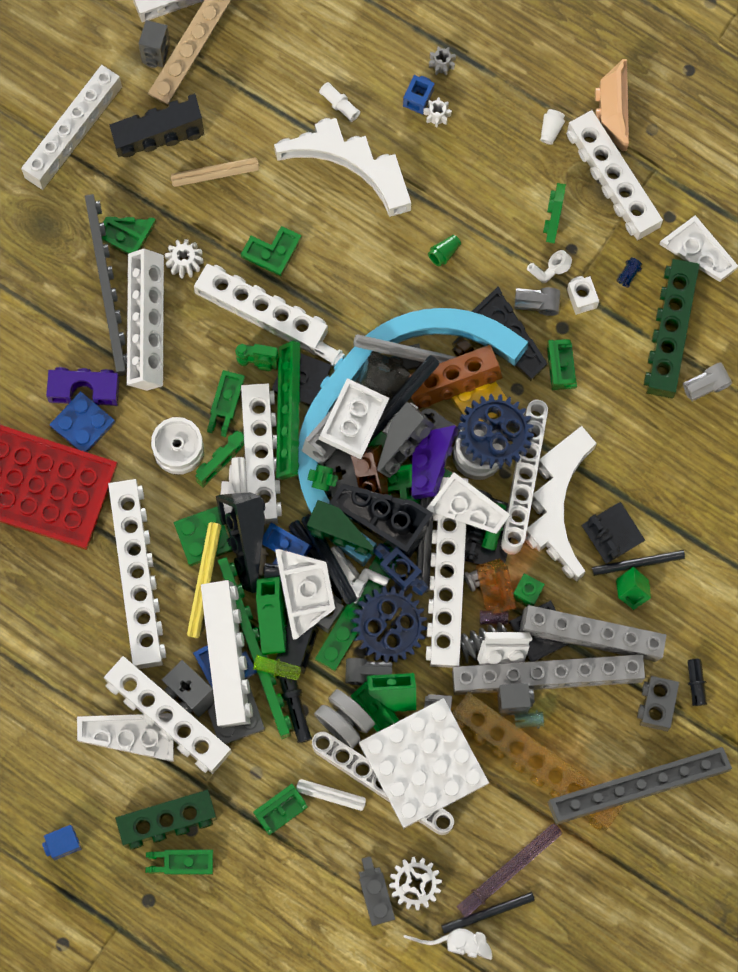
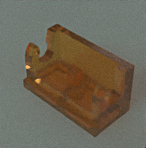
M500 558L477 565L476 569L484 608L486 610L492 609V613L516 609L508 566Z

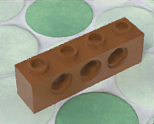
M491 345L439 363V366L411 396L414 405L418 409L427 408L437 402L449 400L456 395L473 391L475 388L492 384L502 379L500 367ZM412 374L404 376L405 381H407Z

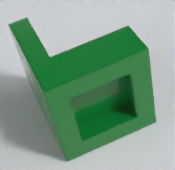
M632 567L616 579L618 598L631 609L635 610L651 598L649 580L636 568Z

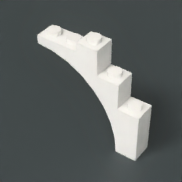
M336 118L320 120L315 124V133H303L298 138L291 140L286 138L274 144L277 161L290 158H317L342 165L361 176L380 197L389 217L411 211V200L396 155L389 156V154H384L373 160L366 136H354L344 142Z
M582 426L539 459L538 472L545 480L549 479L550 481L533 493L531 505L538 514L542 513L543 516L527 528L525 538L526 543L532 549L536 548L539 552L547 547L546 551L554 561L558 560L563 566L562 571L569 579L573 577L576 582L584 576L585 570L575 557L567 538L564 524V500L572 475L596 446V442Z

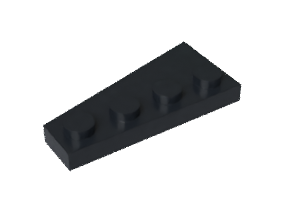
M499 287L493 290L471 311L501 323L528 341V349L516 363L515 367L530 381L547 366L548 363L534 341L530 339L525 331V327L514 314L513 308L506 301Z

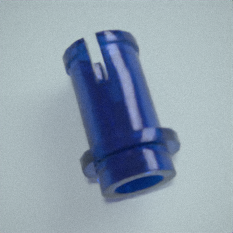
M633 257L630 260H626V266L616 280L619 284L624 282L622 286L626 288L630 287L637 272L642 270V263Z

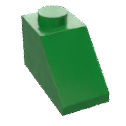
M414 673L367 676L369 695L393 712L417 710Z

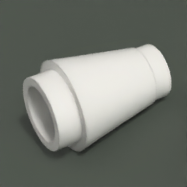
M548 109L547 114H544L540 141L550 145L553 144L565 123V115L563 113Z

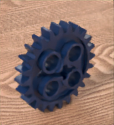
M490 394L488 401H486L481 396L479 404L473 400L472 408L466 407L464 411L466 415L461 414L460 420L462 423L458 424V429L462 431L458 433V438L464 440L461 441L460 446L468 447L465 452L466 455L474 454L473 462L478 458L481 459L480 466H483L485 462H489V467L492 469L494 463H497L499 469H502L505 462L511 467L512 459L518 463L521 459L520 455L526 456L527 454L525 448L530 449L532 443L528 440H532L534 434L530 433L534 425L527 424L530 422L531 416H523L526 408L519 410L520 402H516L513 405L510 404L511 397L503 401L502 394H500L498 399L494 400L493 395ZM488 413H495L499 418L491 419ZM512 426L516 428L517 433H510L507 427ZM496 429L500 431V432H496L495 434L492 432V431H495ZM482 430L485 435L482 437L477 436L474 431ZM493 444H500L504 449L496 450Z
M384 586L381 587L380 594L376 589L372 590L373 597L365 594L364 599L366 603L363 601L357 602L361 609L353 610V613L358 617L351 619L352 623L357 624V627L351 629V632H358V636L353 640H361L362 643L359 646V650L366 647V656L374 653V661H377L382 656L383 662H388L389 657H391L392 662L395 663L398 660V655L402 660H405V652L409 655H414L412 647H421L417 640L425 639V636L420 634V632L427 630V627L421 625V622L426 621L427 618L420 617V613L424 611V608H416L420 601L412 602V593L404 596L403 588L396 593L395 586L390 587L389 592H387ZM383 602L391 605L390 614H385L382 611L381 606ZM400 607L402 609L401 612L391 623L393 628L387 629L380 642H377V637L387 627L385 621L391 620ZM402 616H406L410 620L408 628L401 626L400 619ZM370 621L376 622L378 626L376 633H371L368 630V623ZM389 635H393L397 640L394 648L387 644V637Z

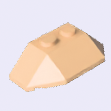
M622 59L601 79L599 88H595V101H599V109L595 110V115L612 142L621 151H627L629 144L627 59Z

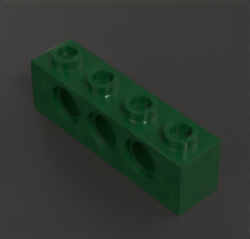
M204 790L118 816L115 819L123 846L134 850L143 847V842L152 840L153 843L166 840V835L176 833V836L187 834L190 832L189 828L199 826V829L210 827L213 825L212 821L217 820L209 790ZM188 808H194L197 811L196 817L192 820L184 818V812ZM165 815H171L174 819L173 824L169 827L161 825V819ZM142 822L150 824V830L146 834L138 833V826Z

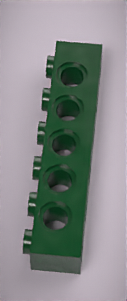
M672 259L671 265H666L663 279H667L666 287L662 286L659 299L663 300V306L658 308L655 320L659 322L658 330L654 329L651 341L655 343L654 351L650 350L647 363L651 364L650 372H646L643 384L647 386L646 394L671 399L675 396L700 265L698 263ZM680 282L684 288L677 289L673 283ZM675 303L679 305L680 310H672L669 304ZM671 324L676 328V331L670 332L665 326ZM669 346L672 349V352L665 353L662 351L661 347ZM659 367H664V368H666L667 371H668V374H666V375L660 374V373L657 371V368H659Z

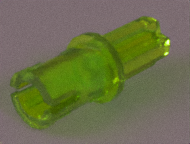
M256 655L253 665L254 670L271 673L273 677L278 675L298 680L301 673V667L281 662L280 659L273 660Z

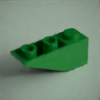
M281 578L257 579L256 602L262 655L286 652L287 607Z

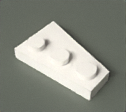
M696 215L660 241L659 245L683 260L700 264L699 270L719 282L738 269L736 262Z
M455 472L426 508L433 513L495 534L499 532L511 516Z

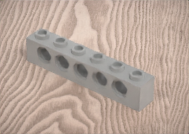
M530 605L523 610L519 631L530 632V635L626 656L643 655V659L654 662L663 658L666 634Z

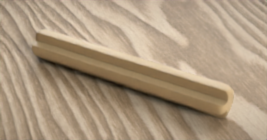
M254 157L171 174L172 185L176 187L258 171L259 163L258 159Z

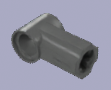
M362 658L346 659V684L363 685L367 682V676L392 674V662H369Z

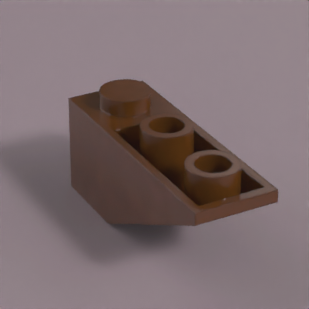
M382 445L368 446L361 459L351 455L358 487L370 492L388 495V477L377 470L383 451Z

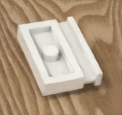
M485 632V640L482 641L477 657L479 664L492 665L525 662L530 647L529 641H532L530 632Z

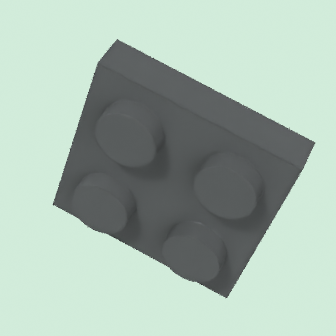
M251 688L250 693L247 694L248 703H251L253 709V717L250 718V724L225 728L217 726L215 703L207 709L217 738L224 744H229L265 731Z

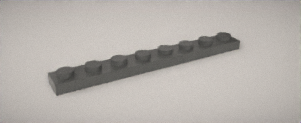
M94 194L85 195L116 373H118V376L127 375V354L123 355L122 346H125L126 342L124 332H119L118 324L122 323L120 310H115L114 302L118 301L116 288H111L110 280L114 279L112 266H107L106 258H110L108 244L103 245L102 236H106L104 222L100 223L98 217L99 214H102L100 200H95Z
M720 747L550 799L547 803L557 825L729 772L732 767L724 748Z

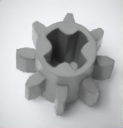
M438 46L435 53L430 52L429 58L431 61H429V68L434 67L436 75L438 73L447 75L449 69H455L453 61H455L456 55L450 54L449 47L441 49Z

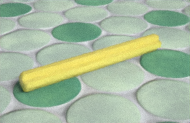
M214 522L208 524L187 636L194 638L200 637L204 618L201 584L211 582L221 525Z

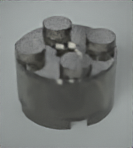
M372 351L356 383L378 392L390 400L409 379L410 373L403 366L401 358L397 356H391L390 358L379 352Z

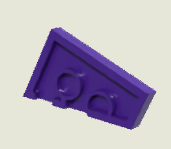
M456 425L430 430L429 435L415 448L412 454L411 495L415 500L433 497L438 494L445 473L444 465L446 459L451 455L453 439L457 437L459 432Z

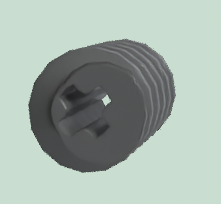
M501 622L497 623L496 630L492 625H488L487 632H508ZM479 628L478 635L475 631H470L469 638L466 634H461L460 645L467 664L470 655L477 661V654L480 651L482 641L485 640L486 631L483 628Z

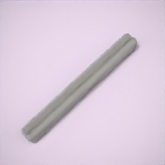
M358 334L353 342V345L358 348L424 362L430 355L435 357L439 363L455 358V356Z

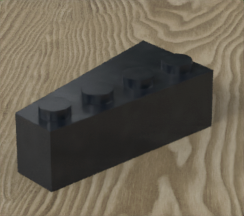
M195 93L188 96V101L179 103L178 100L170 102L169 107L166 109L153 108L148 110L144 117L140 118L139 115H134L109 124L118 157H131L141 151L151 152L160 146H174L180 141L187 139L193 141L205 135Z

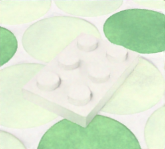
M347 378L318 440L361 459L389 398Z

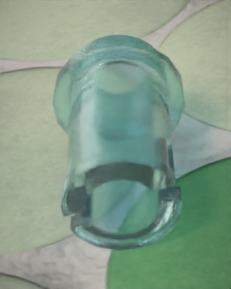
M535 710L536 712L514 714L515 721L525 720L524 722H515L516 729L528 727L540 729V726H544L543 712Z

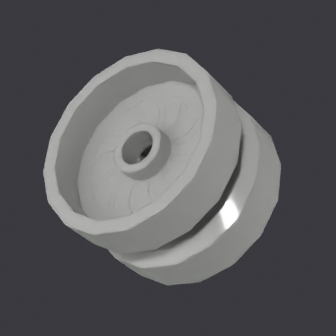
M336 689L328 697L330 705L335 710L327 705H321L314 713V716L338 740L353 749L361 740L354 728L360 732L368 733L375 723L357 702L339 689Z

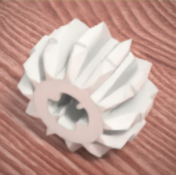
M188 239L184 240V244H180V241L176 240V247L169 245V253H165V259L168 260L166 267L172 268L171 274L173 275L179 272L180 278H183L185 273L192 277V270L199 272V265L204 262L203 258L200 257L203 254L202 250L197 249V243L195 242L189 245Z

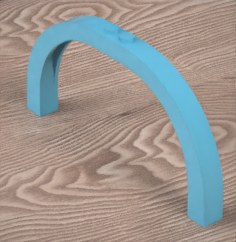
M452 308L423 309L410 312L381 324L366 335L367 337L393 343H400L410 338L432 334L460 336L473 340L483 346L491 345L493 352L513 366L516 365L528 349V341L501 323L481 314ZM354 346L344 359L341 358L334 367L335 372L331 377L327 376L320 385L322 389L313 400L305 416L299 436L298 476L311 514L317 500L328 504L330 501L324 490L312 488L313 481L307 480L309 470H316L318 462L302 452L305 439L333 409L346 379L348 378L356 382L368 365L381 354L380 352ZM363 534L375 549L377 544ZM348 545L345 548L338 546L345 554L363 567L372 557L371 554L367 556L360 555L354 551L355 548Z

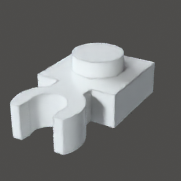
M338 546L332 547L331 550L349 583L350 581L355 582L360 574L350 560L346 559Z

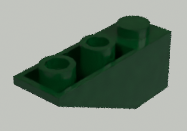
M317 500L307 524L312 536L319 539H324L325 536L332 539L333 544L343 548L348 545L355 548L354 551L363 556L375 554L374 547L340 508Z

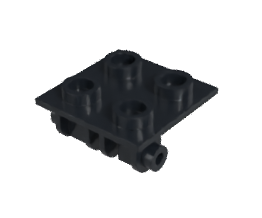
M621 502L599 515L591 516L587 522L581 525L605 564L645 541Z
M467 524L464 561L479 565L485 563L487 567L504 571L508 553L501 547L503 531L501 530L496 550H491L481 546L486 530Z

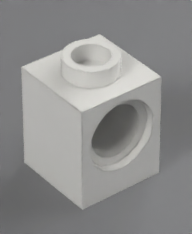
M579 276L568 283L567 292L575 315L598 307L599 299L590 276L586 278ZM584 290L588 296L580 297L576 292Z

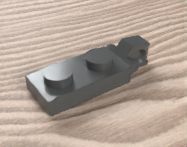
M371 856L362 858L364 871L359 872V881L371 925L376 926L394 921L395 916L383 872L381 873L380 867L374 868Z

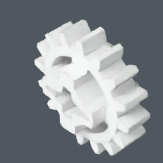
M412 857L409 864L405 859L402 860L403 867L401 868L396 865L397 875L391 874L390 878L395 880V883L389 884V888H395L396 890L393 892L392 897L399 896L398 904L407 903V910L410 909L411 905H415L416 911H419L420 904L428 908V900L435 902L436 898L433 894H440L441 892L439 888H436V885L441 884L442 880L435 878L439 871L431 870L432 862L427 866L424 865V858L420 860V863H416L415 857ZM413 868L423 869L427 873H416ZM405 873L407 877L406 883L399 887L400 877ZM411 875L416 881H422L419 885V891L415 887L410 888L409 885L412 882ZM431 881V891L426 895L424 890L425 884ZM408 893L416 895L418 900L409 899L404 895Z

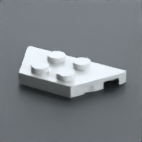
M276 549L275 552L294 640L335 609L326 562Z

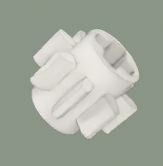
M440 97L433 102L428 100L429 108H424V115H429L426 122H432L435 124V127H438V124L441 123L446 125L447 117H450L452 110L447 109L449 102L444 103L440 100Z

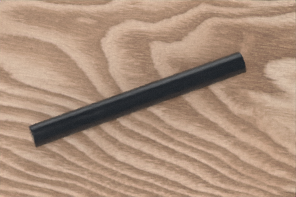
M684 550L594 566L592 567L593 576L629 570L632 567L639 568L685 559Z
M532 892L448 922L441 925L443 933L447 934L455 929L469 926L531 903L535 899Z

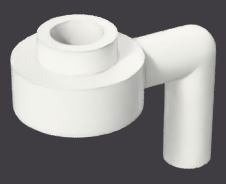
M559 250L549 259V268L545 272L534 263L529 264L527 270L542 283H547L555 274L567 272L571 267L572 258L564 250Z
M368 568L363 569L355 582L350 581V585L357 596V601L353 603L357 604L368 579L386 587L390 578Z

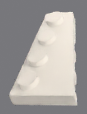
M143 714L77 717L78 742L174 762V740L167 741L159 733L161 729L156 724L150 726L141 718ZM161 714L160 720L162 722H169L173 714Z

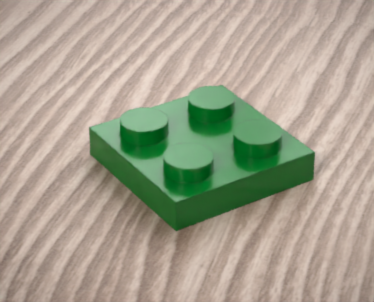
M218 507L173 522L189 567L201 563L208 524L210 522L221 525L216 557L233 551L231 546H228L227 539L229 537L225 526L221 524Z

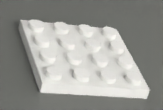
M444 698L359 742L403 829L489 784Z

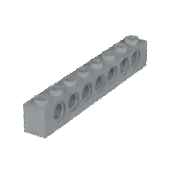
M643 655L453 667L452 679L454 695L495 693L500 685L529 683V689L533 690L642 683L645 679Z

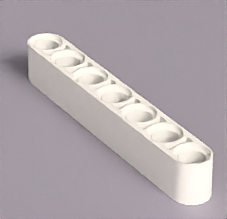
M541 400L531 401L524 417L531 416V420L527 424L534 425L533 430L530 432L537 434V437L528 440L532 443L530 449L525 448L527 453H531L534 458L520 455V461L515 464L507 510L511 516L505 522L501 542L502 549L512 555L517 554L521 550L526 538L548 414V407ZM537 411L541 416H534L531 412ZM519 474H527L530 479H523ZM516 495H523L526 500L520 501L516 498ZM518 516L522 519V522H515L512 517ZM508 538H516L519 543L512 544L509 542Z
M318 732L314 735L312 748L317 755L389 802L383 789L376 786L378 779L367 758L327 732ZM321 738H325L330 744L327 749L321 750L316 746V742ZM341 751L347 752L350 756L349 760L345 763H341L336 759V755ZM361 764L369 767L370 771L365 776H360L356 772V768ZM443 808L418 821L439 835L448 834L454 825L453 816ZM440 817H445L449 820L450 825L446 829H440L436 824V820Z

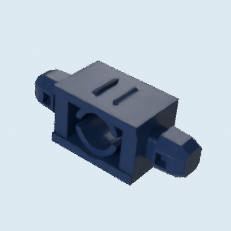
M380 543L374 549L375 555L380 560L383 559L380 563V568L403 588L405 592L410 586L413 587L412 591L420 596L428 590L427 584L422 579H418L422 575V571L397 547L390 552V548ZM395 560L397 565L403 564L407 567V575L409 576L407 579L406 574L399 575L395 572V564L393 563Z

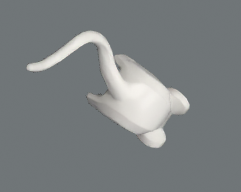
M459 928L434 941H426L404 935V938L426 945H436L447 941L448 951L461 955L467 953L468 957L476 958L478 954L483 958L492 960L491 948L486 942L485 935L481 932L474 934L467 929Z

